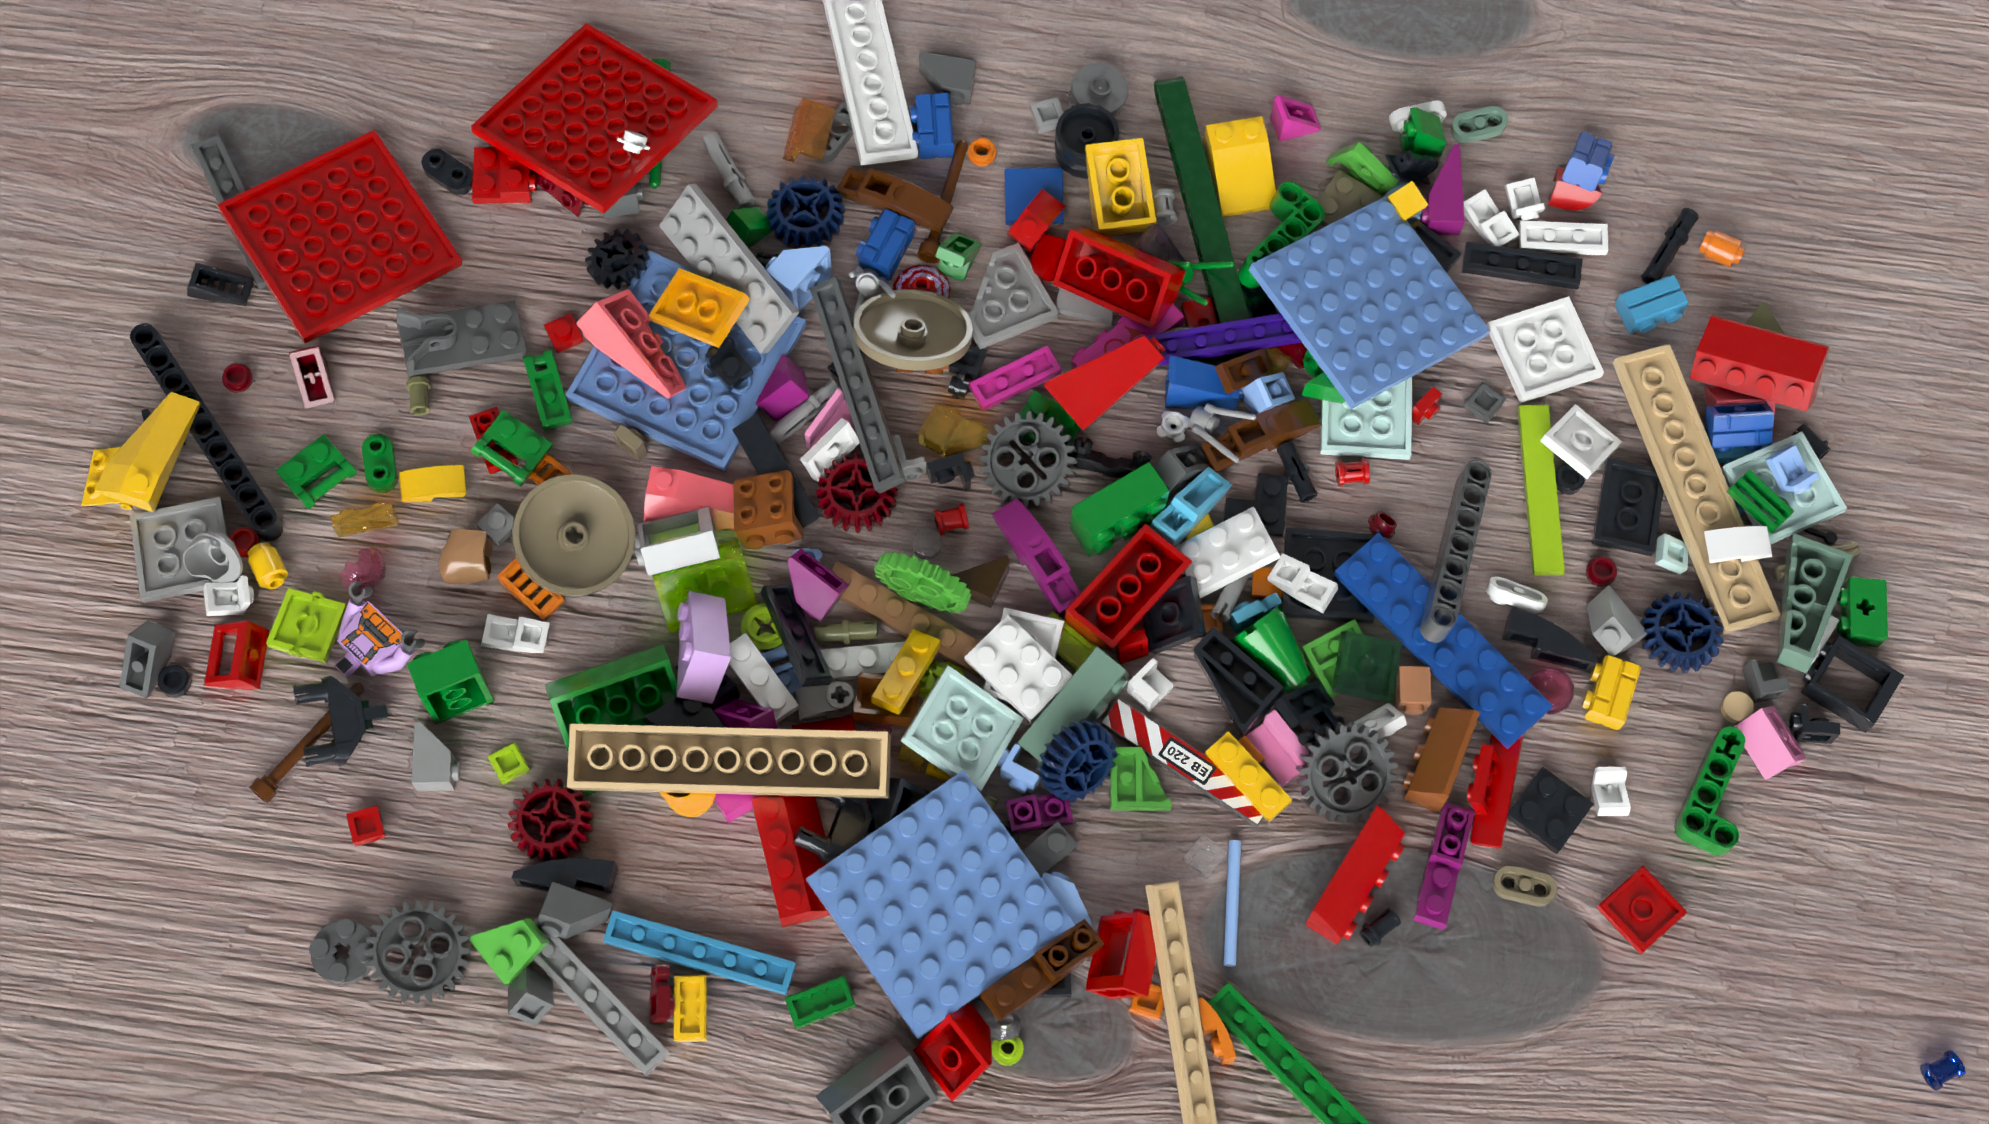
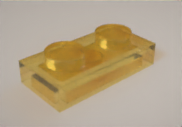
M375 503L366 509H345L340 511L339 514L331 515L332 527L338 537L399 526L398 516L392 503Z

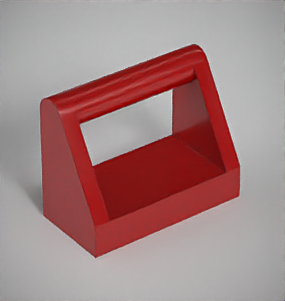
M250 621L215 625L204 685L217 688L260 689L267 649L266 642L270 630ZM225 635L236 636L230 675L218 676Z

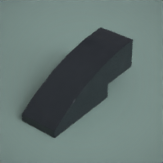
M1512 608L1502 640L1532 647L1531 659L1591 673L1597 664L1598 658L1569 632L1535 614Z
M594 858L558 859L516 870L513 872L512 879L517 886L548 892L551 883L555 882L577 891L584 887L612 893L618 868L614 861Z

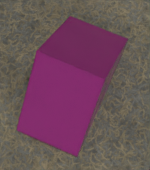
M782 355L755 404L774 421H778L810 397L805 372L788 356Z

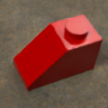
M1041 189L1009 229L1007 236L1016 243L1019 242L1020 246L1030 253L1065 206L1044 189Z

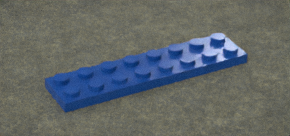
M1379 533L1335 570L1334 576L1425 667H1430V672L1467 709L1480 712L1478 720L1507 749L1552 709L1553 705L1460 613L1455 625L1443 641L1434 643L1422 636L1420 624L1430 583Z

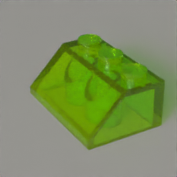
M737 539L718 545L720 554L718 559L652 575L669 633L680 630V621L677 620L678 609L681 602H686L689 591L725 598L727 616L748 610L757 605L744 556Z

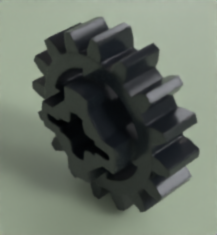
M617 228L611 236L605 232V239L602 241L595 239L594 242L597 246L595 248H588L591 256L585 258V262L588 265L586 269L596 284H603L606 289H609L612 284H614L616 289H620L623 282L630 286V279L633 277L636 279L641 278L638 273L639 270H647L648 267L644 261L650 260V256L646 252L649 249L639 234L635 233L632 235L629 229H626L621 234Z

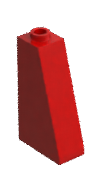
M1144 335L1047 381L1043 386L1080 428L1087 430L1166 359L1162 354L1166 349L1155 337L1149 339Z

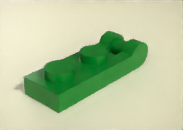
M552 349L544 350L543 354L534 357L531 354L523 356L544 431L572 424L573 421ZM547 365L548 369L536 372L535 368Z

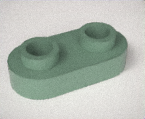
M1497 106L1460 113L1453 120L1451 134L1455 140L1461 143H1471L1499 136L1506 129L1508 123L1507 113ZM1488 122H1493L1496 126H1490ZM1462 128H1465V129H1467L1469 132H1468V133L1463 132V131H1461V129H1462Z

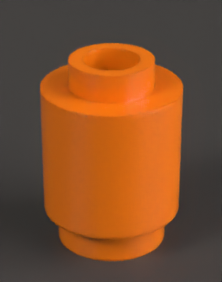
M1708 230L1699 252L1705 254V258L1730 268L1733 263L1739 264L1745 248L1741 247L1742 240L1717 230L1715 233Z

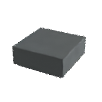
M1482 382L1463 407L1488 424L1505 403L1506 398Z

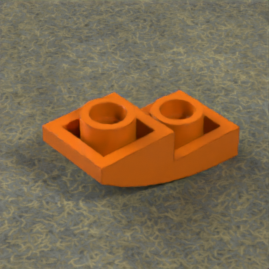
M1203 997L1198 998L1203 1036L1214 1034V1038H1210L1213 1056L1219 1057L1221 1065L1233 1063L1236 1059V1053L1223 1022Z

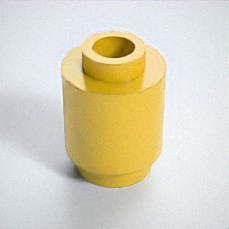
M267 542L253 546L248 551V563L259 586L276 589L283 585L288 572L277 549Z

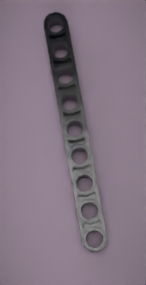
M148 323L136 325L130 333V340L166 396L173 392L201 403L189 431L250 525L262 540L274 541L278 539L283 532L284 526L163 339L152 325ZM152 339L148 344H143L145 340ZM167 361L163 366L157 367L160 362ZM182 383L179 388L172 389L175 384ZM212 428L208 434L201 435L204 429ZM227 451L224 456L215 458L219 452ZM242 473L238 480L230 481L235 474ZM257 496L253 503L245 504L250 497ZM265 520H273L269 526L260 527Z

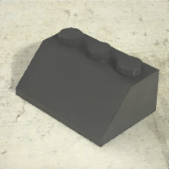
M895 1038L891 1039L815 1096L833 1124H906L938 1100L911 1055Z

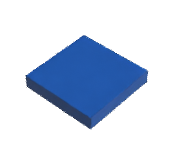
M1062 168L1005 169L1006 225H1013L1041 189H1044L1063 204ZM1064 209L1053 224H1064Z

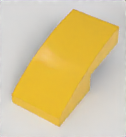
M463 465L433 466L399 473L401 502H432L434 497H464L466 494Z

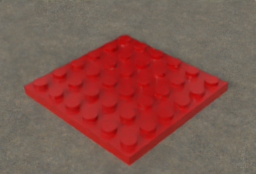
M586 23L471 125V129L474 135L604 214L718 107L717 99ZM625 130L639 133L648 137L646 146H649L650 150L643 149L640 151V154L623 149L624 143L617 141V137L623 138Z
M375 130L217 204L219 212L304 344L462 266V259Z

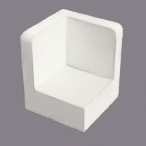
M1154 658L1128 682L1127 693L1148 712L1173 689V683L1157 670L1158 661Z

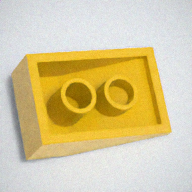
M1263 117L1206 125L1203 143L1222 217L1270 210V202L1276 193L1269 141Z
M1143 138L1085 145L1090 208L1094 230L1109 237L1152 231L1156 224V216Z

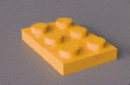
M679 268L648 317L654 323L719 348L750 299L741 291Z

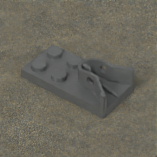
M515 301L427 315L403 311L402 308L396 311L397 328L408 377L520 359L527 355Z

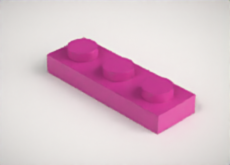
M1047 345L970 382L969 388L982 411H985L1060 375L1062 369Z

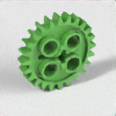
M885 552L884 555H880L874 569L875 576L880 578V583L887 584L886 588L897 591V595L908 601L917 602L920 606L922 604L926 605L931 610L936 608L942 613L944 610L951 614L954 611L960 613L965 611L972 596L970 594L971 590L966 588L967 584L959 582V577L949 575L950 571L941 568L939 565L929 564L926 559L921 561L914 555L910 558L904 553L899 555L895 552L891 554Z

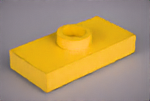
M674 976V1042L707 1041V976Z

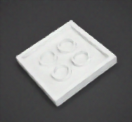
M1569 296L1487 323V327L1490 329L1489 335L1520 403L1600 378L1604 374Z

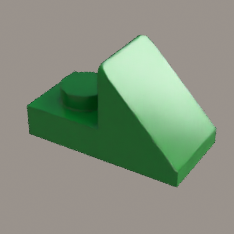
M955 232L938 247L935 256L941 259L938 270L943 274L963 281L982 243Z
M1307 350L1302 361L1307 373L1315 378L1306 383L1302 395L1343 404L1345 400Z

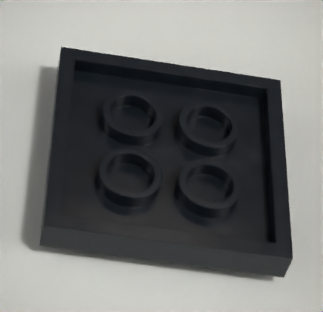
M1286 527L1284 533V554L1309 565L1311 572L1337 583L1338 586L1337 592L1324 613L1311 608L1283 591L1281 609L1286 617L1350 622L1355 619L1357 623L1372 624L1374 615L1334 576V572L1377 534Z

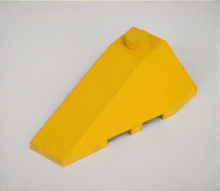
M170 392L106 463L95 492L154 512L201 403Z

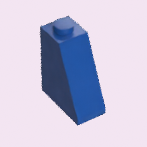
M1174 356L1169 358L1165 380V408L1196 409L1198 406L1205 408V405L1209 403L1215 407L1236 411L1238 400L1244 399V393L1240 389L1226 395L1214 365Z

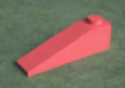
M629 289L596 302L576 323L583 332L584 337L594 347L666 398H671L687 388L672 358L664 355L660 347L663 343L660 335L653 334L648 324L651 321L648 317V312Z
M651 466L645 493L643 523L709 507L715 530L729 528L734 530V484L682 470Z

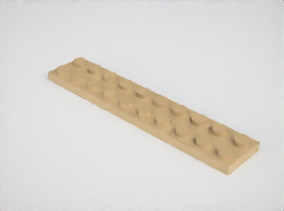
M1668 344L1615 358L1612 362L1696 573L1709 605L1713 606V615L1719 616L1717 625L1724 627L1721 635L1777 620L1781 614L1758 559L1741 562L1740 558L1716 563L1709 562L1704 531L1745 526L1734 499L1727 493L1729 487L1671 345Z

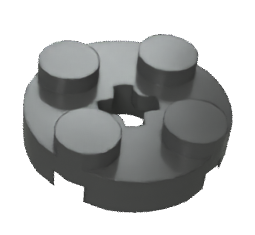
M347 918L326 925L317 933L309 946L311 962L315 971L324 980L333 984L349 985L359 982L372 970L366 969L365 964L373 960V958L364 956V950L373 948L372 945L366 942V937H373L372 934L360 923L353 922ZM340 946H351V949L348 951L350 955L348 959L345 960L343 957L336 959L335 955L338 953L337 949Z

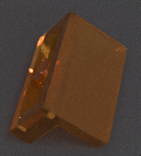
M803 98L794 111L783 159L794 162L798 155L802 154L819 161L822 160L835 110Z

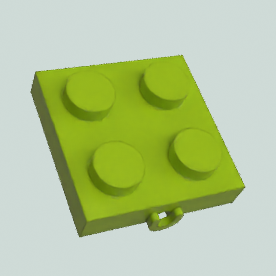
M288 588L266 644L269 648L287 652L291 656L294 654L298 658L304 657L327 664L347 605L327 599L319 592L313 591L312 594Z

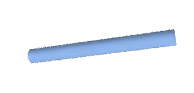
M1230 840L1228 846L1223 965L1227 967H1235L1237 957L1241 841Z

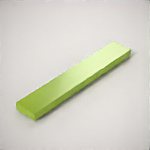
M1519 405L1517 412L1533 576L1563 575L1565 568L1553 451L1540 442L1551 429L1549 405Z

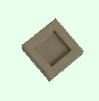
M621 424L613 432L616 444L637 461H640L647 454L644 444L645 439L637 430L633 428L628 430Z

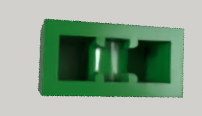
M1849 577L1841 586L1837 597V604L1841 605V615L1837 623L1838 633L1842 634L1844 639L1856 646L1879 647L1888 638L1886 580Z

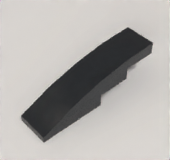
M755 414L733 428L734 434L758 475L784 470L791 472L793 475L794 514L801 526L805 528L821 517L820 513L805 492L806 489L791 468L790 462L759 414Z

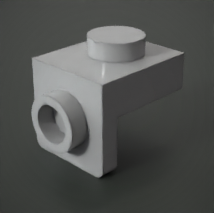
M900 434L892 435L905 479L914 480L926 473L925 458L920 457L907 460Z

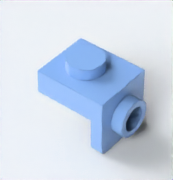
M1788 445L1765 459L1780 491L1799 494L1812 487L1811 483L1819 478L1817 472L1808 471L1796 445Z
M1015 743L1012 750L1006 749L999 760L998 766L1001 767L1000 778L1008 781V785L1015 791L1022 794L1027 791L1033 795L1039 785L1040 777L1016 763L1021 753V746Z

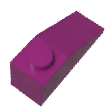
M1460 144L1453 145L1426 201L1428 206L1421 212L1420 222L1437 235H1460L1465 222Z

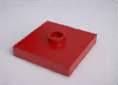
M1644 865L1596 907L1640 955L1688 913Z

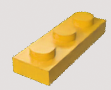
M913 629L871 696V704L900 715L940 649L941 640Z
M1229 731L1205 751L1209 759L1268 822L1292 803V799Z

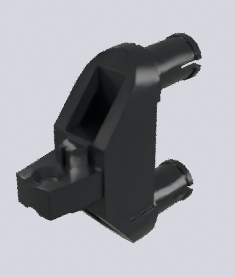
M331 675L321 678V682L293 685L294 695H297L295 696L296 705L321 700L328 703L334 737L331 743L303 747L304 756L318 755L306 757V767L334 761L338 765L346 764L365 731L373 728L372 721L388 718L386 704L369 707L368 700L361 701V698Z
M822 797L835 803L837 808L828 835L825 838L801 825L794 836L796 839L793 840L792 844L817 854L820 862L828 864L876 831L875 826L870 824L872 816L865 798Z

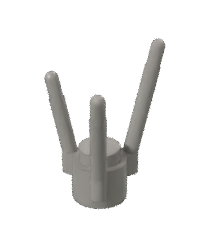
M858 266L856 270L849 273L851 278L857 277L856 288L859 291L853 320L856 311L863 304L865 296L874 294L879 286L891 298L896 297L894 291L886 283V278L879 277L878 273L872 268L862 269Z
M1209 403L1205 405V408L1198 406L1193 411L1189 420V427L1192 428V432L1203 437L1235 463L1239 462V458L1211 436L1213 434L1219 436L1225 433L1218 428L1220 419L1216 417V414L1255 420L1256 416L1246 412L1215 407Z

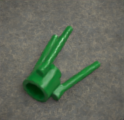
M1168 261V263L1186 270L1179 292L1204 306L1208 304V301L1184 286L1192 280L1193 270L1230 268L1234 266L1233 262L1190 263L1188 261Z

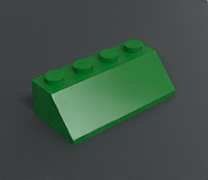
M664 644L545 684L551 707L568 752L570 724L646 726L647 724L643 722L645 716L677 698V682Z

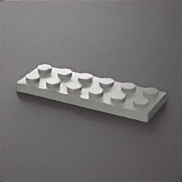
M688 184L659 226L699 276L741 291L749 297L750 301L736 323L761 354L769 353L798 315L799 311L697 184Z

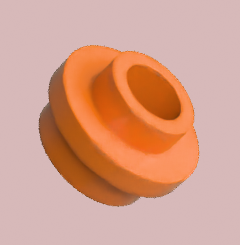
M978 138L969 145L968 158L977 166H987L996 158V147L990 140ZM980 151H984L987 153V155L981 156L977 153Z

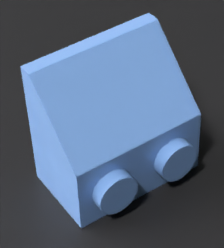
M827 246L783 250L778 257L771 258L765 267V270L799 312L813 298L810 288L832 277L831 253Z

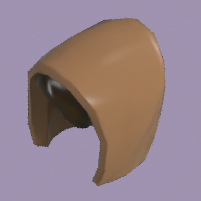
M470 529L451 530L438 562L439 573L445 583L469 584L489 580L493 541L487 539V532Z

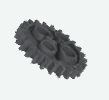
M1031 411L1027 412L1026 419H1023L1018 412L1015 413L1014 422L1004 417L1006 426L1002 428L995 424L996 436L992 434L986 435L992 441L991 444L981 446L982 449L988 452V455L979 457L981 462L988 465L980 470L982 474L990 475L984 481L987 486L995 484L991 492L995 496L1003 492L1001 501L1004 503L1012 498V501L1016 499L1020 502L1023 501V505L1027 509L1030 508L1031 501H1034L1035 505L1041 508L1042 499L1045 498L1052 504L1051 494L1056 493L1062 497L1063 494L1059 487L1061 485L1070 487V483L1065 478L1066 476H1075L1076 474L1069 468V465L1078 463L1075 458L1069 457L1070 454L1077 451L1074 446H1067L1072 437L1070 435L1061 436L1065 431V427L1060 425L1054 429L1056 420L1051 417L1045 423V415L1041 412L1036 420ZM1027 433H1035L1036 440L1034 444L1024 446L1022 442L1023 437ZM1011 441H1015L1028 456L1032 457V461L1047 475L1045 480L1026 464L1025 460L1010 446ZM1013 453L1014 462L1008 467H1002L1001 458L1003 455ZM1048 454H1055V464L1048 468L1043 467V458ZM1028 474L1034 475L1033 485L1029 488H1022L1021 479Z
M1337 722L1335 732L1326 726V736L1322 737L1317 733L1314 734L1317 741L1315 745L1305 743L1306 747L1310 750L1309 754H1299V757L1306 761L1305 765L1296 766V769L1304 774V776L1296 779V782L1306 786L1300 791V794L1303 797H1309L1306 804L1310 808L1316 806L1315 813L1319 816L1326 812V819L1331 822L1337 816L1338 821L1341 824H1345L1347 816H1349L1350 820L1356 824L1358 822V814H1361L1368 820L1370 818L1368 810L1371 808L1375 810L1379 801L1389 803V800L1384 795L1385 792H1395V789L1389 785V781L1397 780L1398 776L1391 773L1390 770L1398 767V764L1388 760L1395 752L1391 749H1385L1389 742L1384 738L1378 740L1380 733L1375 730L1369 733V727L1364 724L1359 727L1358 731L1357 725L1353 722H1349L1347 730L1343 724ZM1360 745L1361 752L1359 756L1350 759L1351 749ZM1332 759V768L1328 772H1322L1323 762ZM1369 760H1372V763L1370 765L1365 766V764L1368 763ZM1349 767L1351 769L1348 771L1349 777L1344 778L1343 776L1346 775L1345 769ZM1372 773V782L1368 786L1362 787L1363 777L1366 774ZM1330 780L1325 786L1322 785L1324 781ZM1339 787H1344L1345 793L1343 797L1334 800L1335 790Z
M420 900L416 901L415 908L412 909L404 901L403 911L401 912L392 906L391 918L383 914L380 915L382 927L378 925L371 926V930L377 936L366 937V942L372 945L373 948L364 950V956L372 957L373 960L367 962L365 967L366 969H376L370 976V980L376 981L381 979L382 982L378 990L381 992L389 987L391 989L389 999L394 998L397 993L401 994V1004H405L408 997H413L415 1006H418L420 997L423 996L431 1004L432 994L434 993L443 999L445 996L443 988L446 986L454 991L455 984L452 979L462 980L464 977L458 968H468L469 965L466 960L461 959L463 956L470 955L471 949L462 947L463 944L469 941V936H459V933L464 929V925L454 926L456 914L446 918L444 916L445 906L441 907L437 912L433 911V901H430L426 909L422 908ZM417 924L421 929V933L415 938L406 937L402 931L406 925ZM433 928L434 932L423 947V954L425 956L419 955L408 975L404 978L401 977L402 971L412 957L410 948L417 949L427 930ZM443 939L448 943L449 949L443 954L435 953L431 949L433 941ZM392 951H398L404 956V961L398 966H392L386 962V956ZM420 967H427L431 970L432 977L426 982H420L414 977L415 970Z

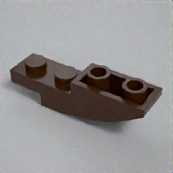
M848 167L836 189L837 194H840L844 199L882 210H890L899 216L902 215L913 220L915 225L939 232L942 231L954 209L951 204L903 179L869 168L868 172H863Z
M1307 399L1284 404L1255 415V420H1241L1228 426V431L1215 437V439L1236 455L1240 462L1266 448L1269 452L1322 426ZM1208 441L1201 444V449L1215 472L1235 464L1234 461L1225 456Z
M1083 919L1035 952L1031 959L984 990L980 997L1000 1022L1020 1007L1024 1008L1097 952L1104 945V942L1086 919Z

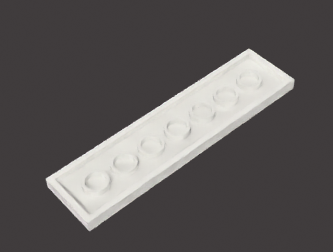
M823 0L860 165L917 159L918 150L916 142L912 137L913 129L882 0Z

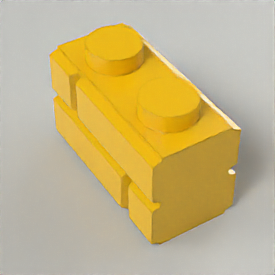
M1605 655L1601 663L1595 665L1590 675V680L1595 682L1592 691H1586L1581 707L1586 708L1585 720L1603 724V726L1614 730H1620L1627 718L1641 670L1640 665Z

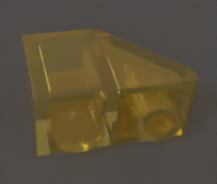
M936 403L919 430V444L947 457L979 449L982 445H987L989 430L977 420L972 419L970 421L960 416L956 409L950 406L943 407Z

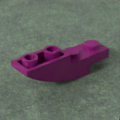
M1018 499L991 514L1021 564H1026L1055 613L1058 615L1065 611L1081 594V591L1069 574L1070 567L1047 533Z
M1447 802L1443 805L1423 873L1413 921L1442 930L1445 929L1459 870L1465 855L1474 810Z

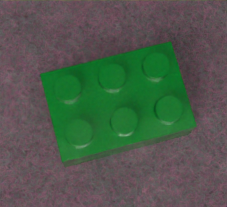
M1148 462L1072 506L1070 530L1089 557L1096 553L1102 555L1109 551L1116 541L1122 538L1124 540L1130 539L1139 531L1140 527L1147 523L1151 525L1153 519L1166 509L1169 490L1151 463Z
M467 639L464 641H451L444 645L441 650L433 653H421L415 656L413 661L406 663L417 693L435 725L494 702L483 671Z

